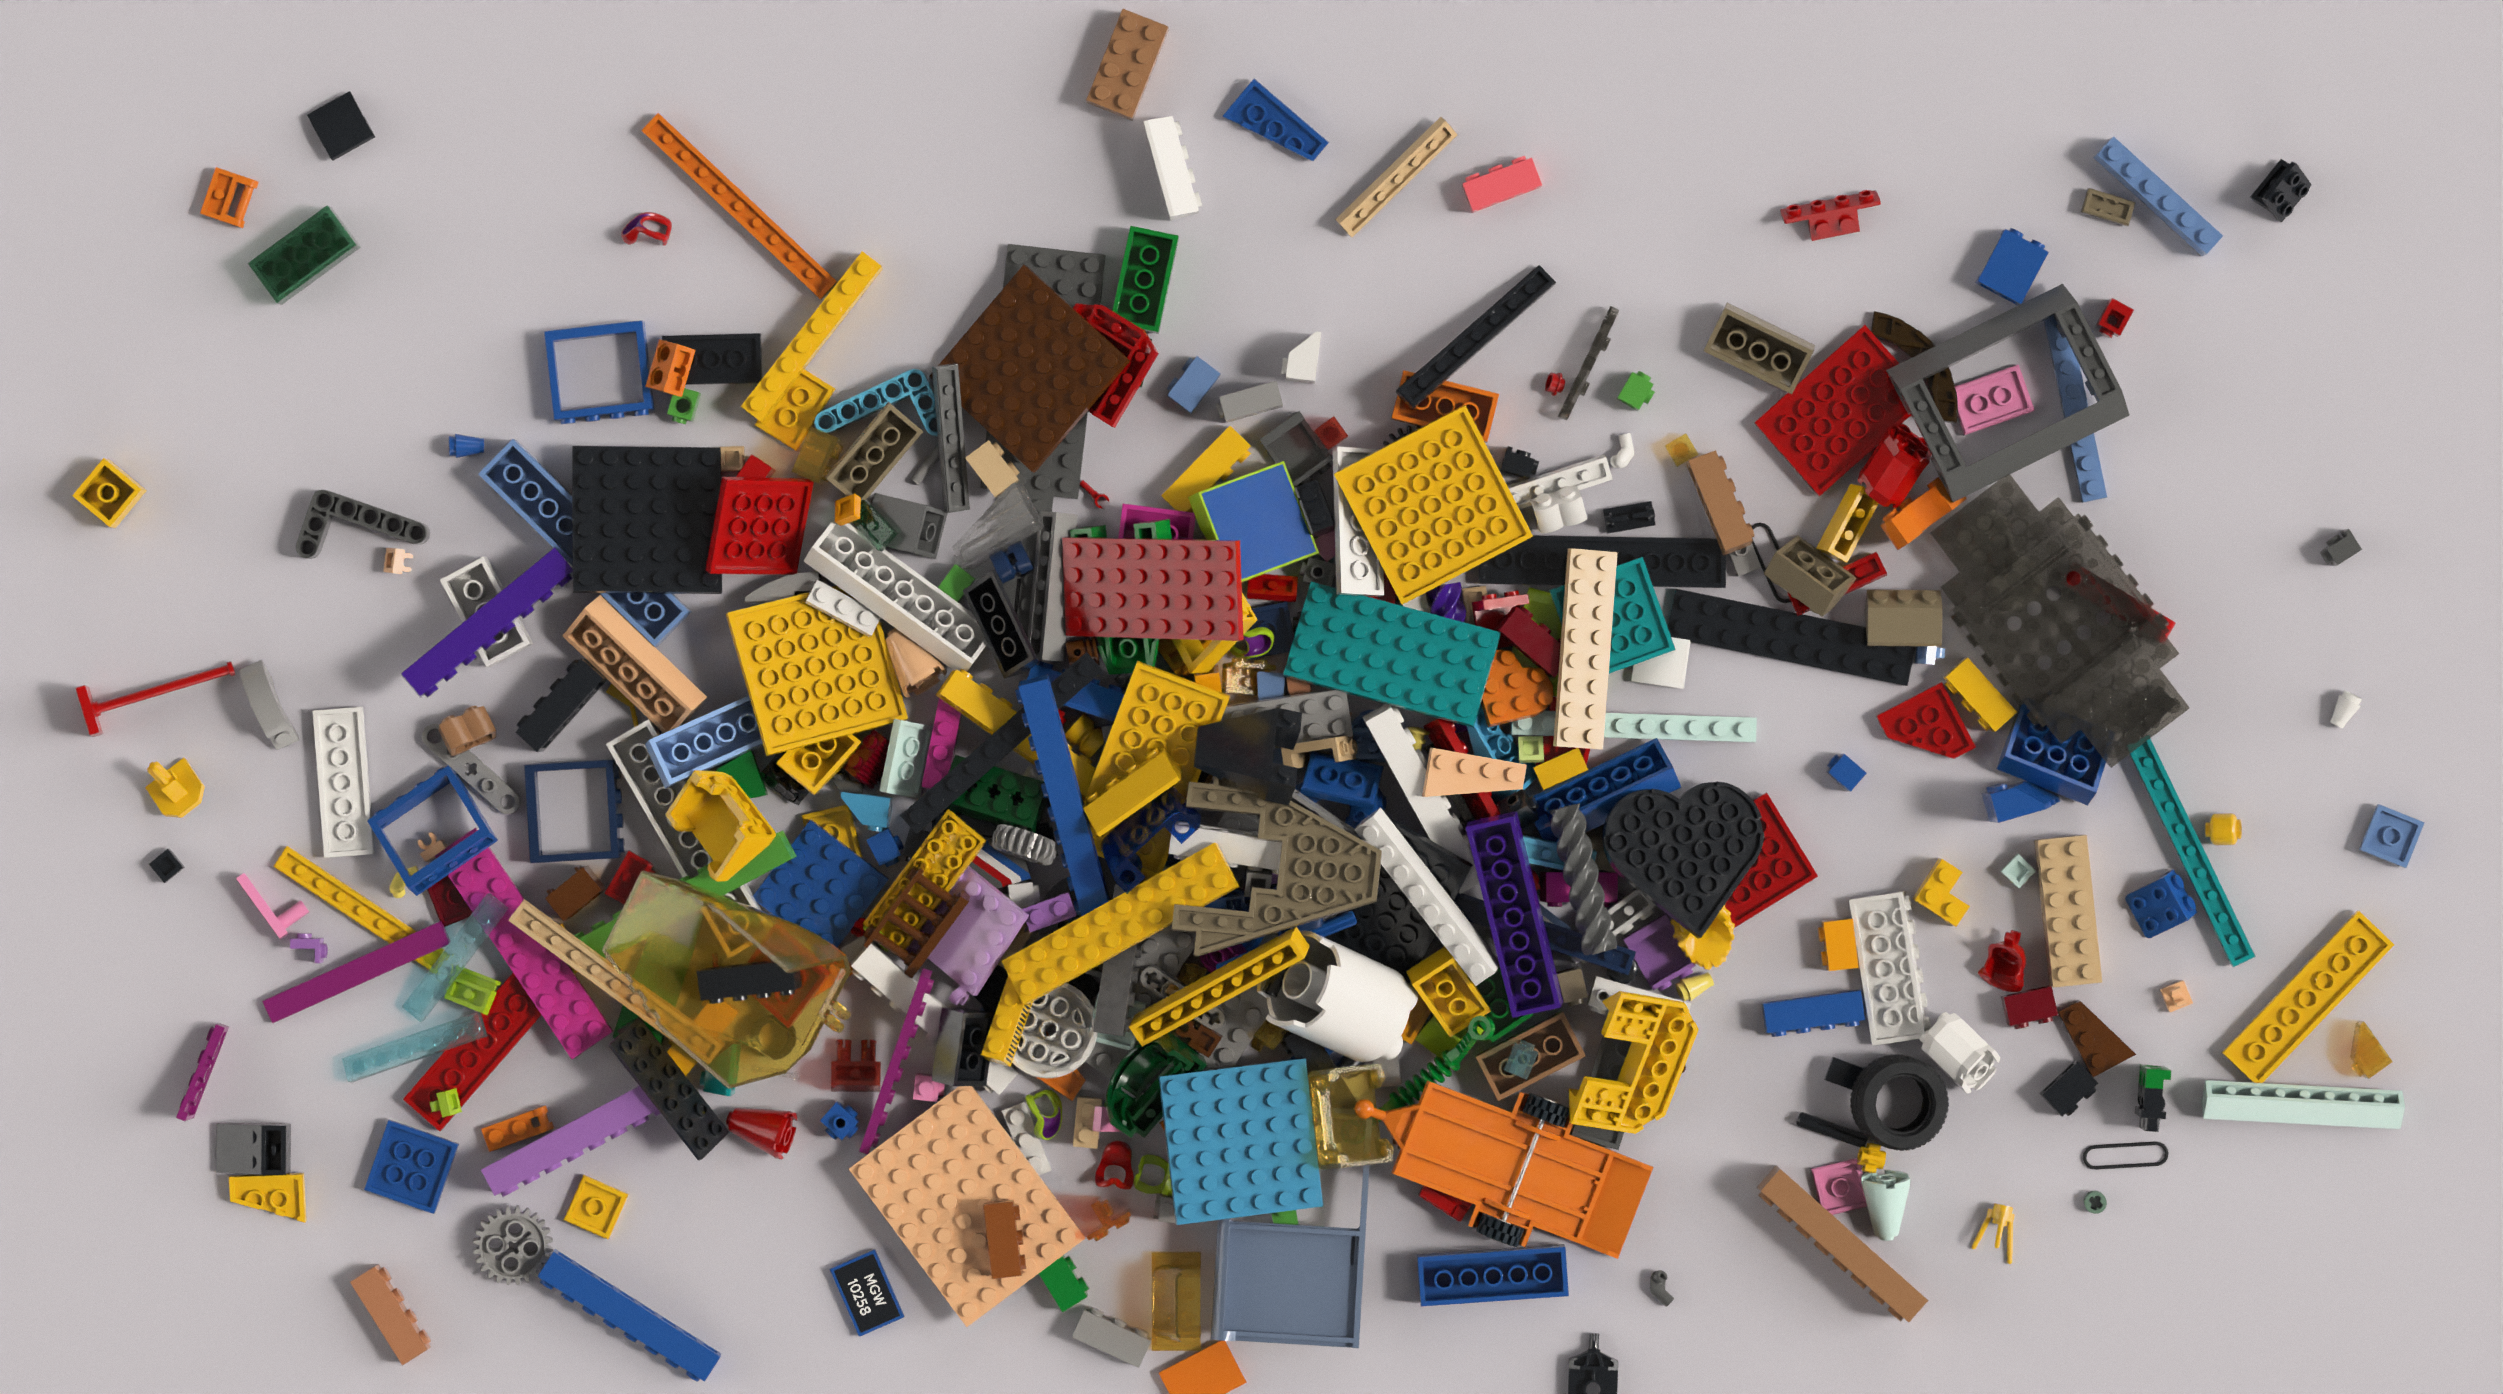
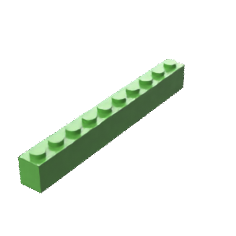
M782 830L776 833L775 838L768 847L728 881L717 882L713 880L707 870L709 865L707 864L697 870L699 875L693 878L687 875L677 880L678 886L671 890L666 886L655 892L656 898L650 901L644 898L633 904L635 909L629 912L623 909L612 915L614 920L606 924L602 920L591 926L592 932L584 935L582 931L574 936L602 957L607 958L797 856Z

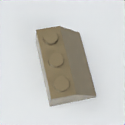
M1799 535L1775 552L1764 572V575L1770 578L1774 584L1785 589L1793 598L1800 600L1812 612L1819 614L1821 617L1835 607L1856 580L1855 576Z
M1867 589L1864 609L1867 646H1942L1941 590Z

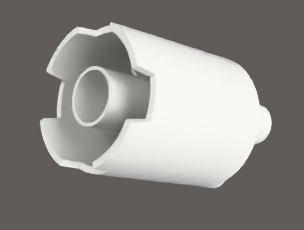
M1300 931L1310 947L1305 958L1290 966L1286 971L1277 998L1262 991L1269 978L1257 984V992L1267 998L1270 1015L1268 1014L1265 1019L1278 1027L1355 1061L1368 1062L1379 1057L1386 1060L1395 1058L1402 1049L1403 1039L1401 1035L1407 1024L1409 1013L1418 1000L1416 989L1412 984L1407 983L1404 977L1396 970L1314 932Z

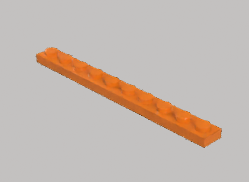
M659 113L641 130L819 299H822L833 288L837 281Z

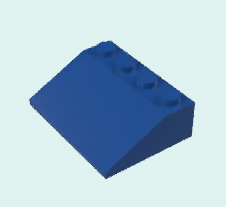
M2024 696L1996 769L2088 806L2097 793L2115 732Z

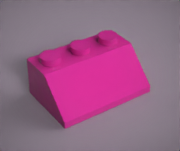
M1123 504L1118 538H1135L1134 524L1170 519L1172 539H1193L1196 517L1191 512Z

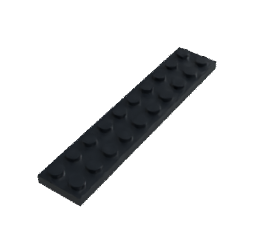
M1533 535V537L1481 563L1479 584L1565 585L1568 548L1617 552L1616 566L1643 557L1653 587L1726 588V555L1723 556L1717 539Z
M1681 589L1675 590L1668 630L1673 638L1687 639L1693 643L1908 686L1916 647L1867 646L1866 627L1803 614L1797 616L1793 612Z

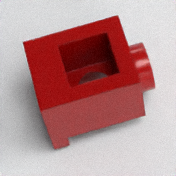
M2114 298L2109 299L2096 326L2100 327L2099 333L2108 338H2112L2113 335L2116 337L2120 336L2134 309ZM2109 316L2116 318L2115 325H2111L2108 322Z

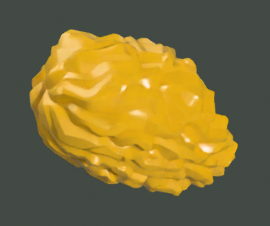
M1725 905L1702 938L1699 939L1673 918L1670 921L1671 925L1674 926L1673 937L1678 940L1677 945L1685 952V956L1690 958L1692 963L1704 969L1710 970L1712 966L1719 967L1722 962L1726 961V956L1732 949L1731 944L1735 937L1733 934L1735 924L1732 923L1730 918L1731 912L1725 908Z

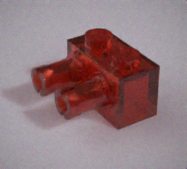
M843 1039L836 1040V1061H831V1092H880L881 1061H876L877 1041L870 1040V1047L868 1048L867 1040H861V1061H851L852 1040L845 1039L844 1048Z

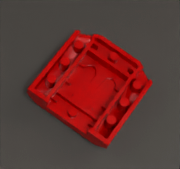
M1076 303L1073 308L1130 360L1127 366L1088 410L1093 416L1115 428L1159 353L1145 330L1106 306Z

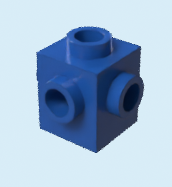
M837 1101L820 1121L827 1127L825 1131L833 1139L836 1140L839 1137L843 1140L845 1136L850 1139L859 1129L856 1124L860 1120L857 1118L858 1112L848 1104L844 1107ZM839 1118L845 1120V1126H841L838 1123Z

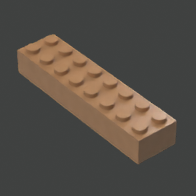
M1775 1166L1757 1186L1761 1191L1758 1194L1759 1197L1771 1207L1775 1203L1779 1207L1776 1212L1789 1223L1794 1220L1798 1224L1795 1228L1805 1238L1809 1239L1812 1236L1816 1240L1814 1245L1826 1256L1831 1253L1834 1256L1832 1261L1844 1272L1849 1269L1853 1273L1850 1277L1863 1289L1868 1286L1871 1289L1869 1294L1881 1305L1886 1302L1890 1306L1887 1310L1900 1322L1903 1319L1910 1322L1929 1301L1778 1166Z

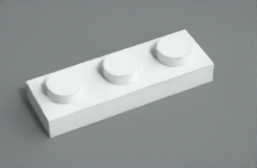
M819 580L815 581L805 601L806 604L868 637L872 636L881 618L862 603Z
M1025 1101L1002 1110L1013 1141L1036 1172L1041 1175L1051 1171L1052 1169L1040 1138L1034 1134V1123Z

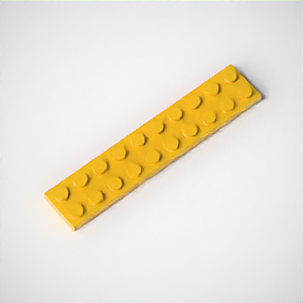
M1214 842L1004 959L1002 963L1023 1005H1028L1172 925L1174 904L1204 907L1237 889L1239 885L1221 849Z

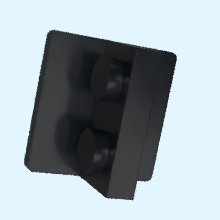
M2280 159L2250 197L2255 203L2270 211L2276 220L2283 222L2292 213L2301 198L2307 195L2311 183L2295 162L2292 161L2289 164Z

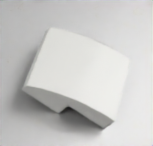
M1671 637L1676 650L1633 665L1631 681L1684 689L1690 640Z

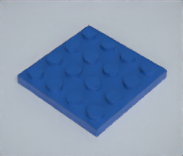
M811 819L791 845L797 857L774 868L753 897L757 903L828 957H831L850 932L855 922L863 915L888 882L889 878Z

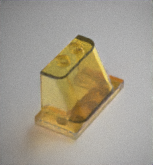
M1201 1251L1152 1252V1351H1201Z

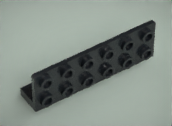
M638 1017L618 1030L619 1035L609 1044V1048L696 1159L700 1161L729 1131L649 1028Z

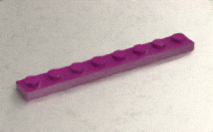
M923 968L863 1138L859 1152L867 1155L871 1147H877L881 1135L876 1133L878 1126H884L888 1115V1112L884 1111L886 1103L892 1104L896 1092L892 1089L894 1081L899 1083L903 1068L899 1067L901 1060L907 1061L911 1049L910 1046H907L909 1037L915 1038L919 1026L915 1024L917 1015L922 1017L927 1004L922 1001L924 994L930 995L934 980L930 979L931 970Z

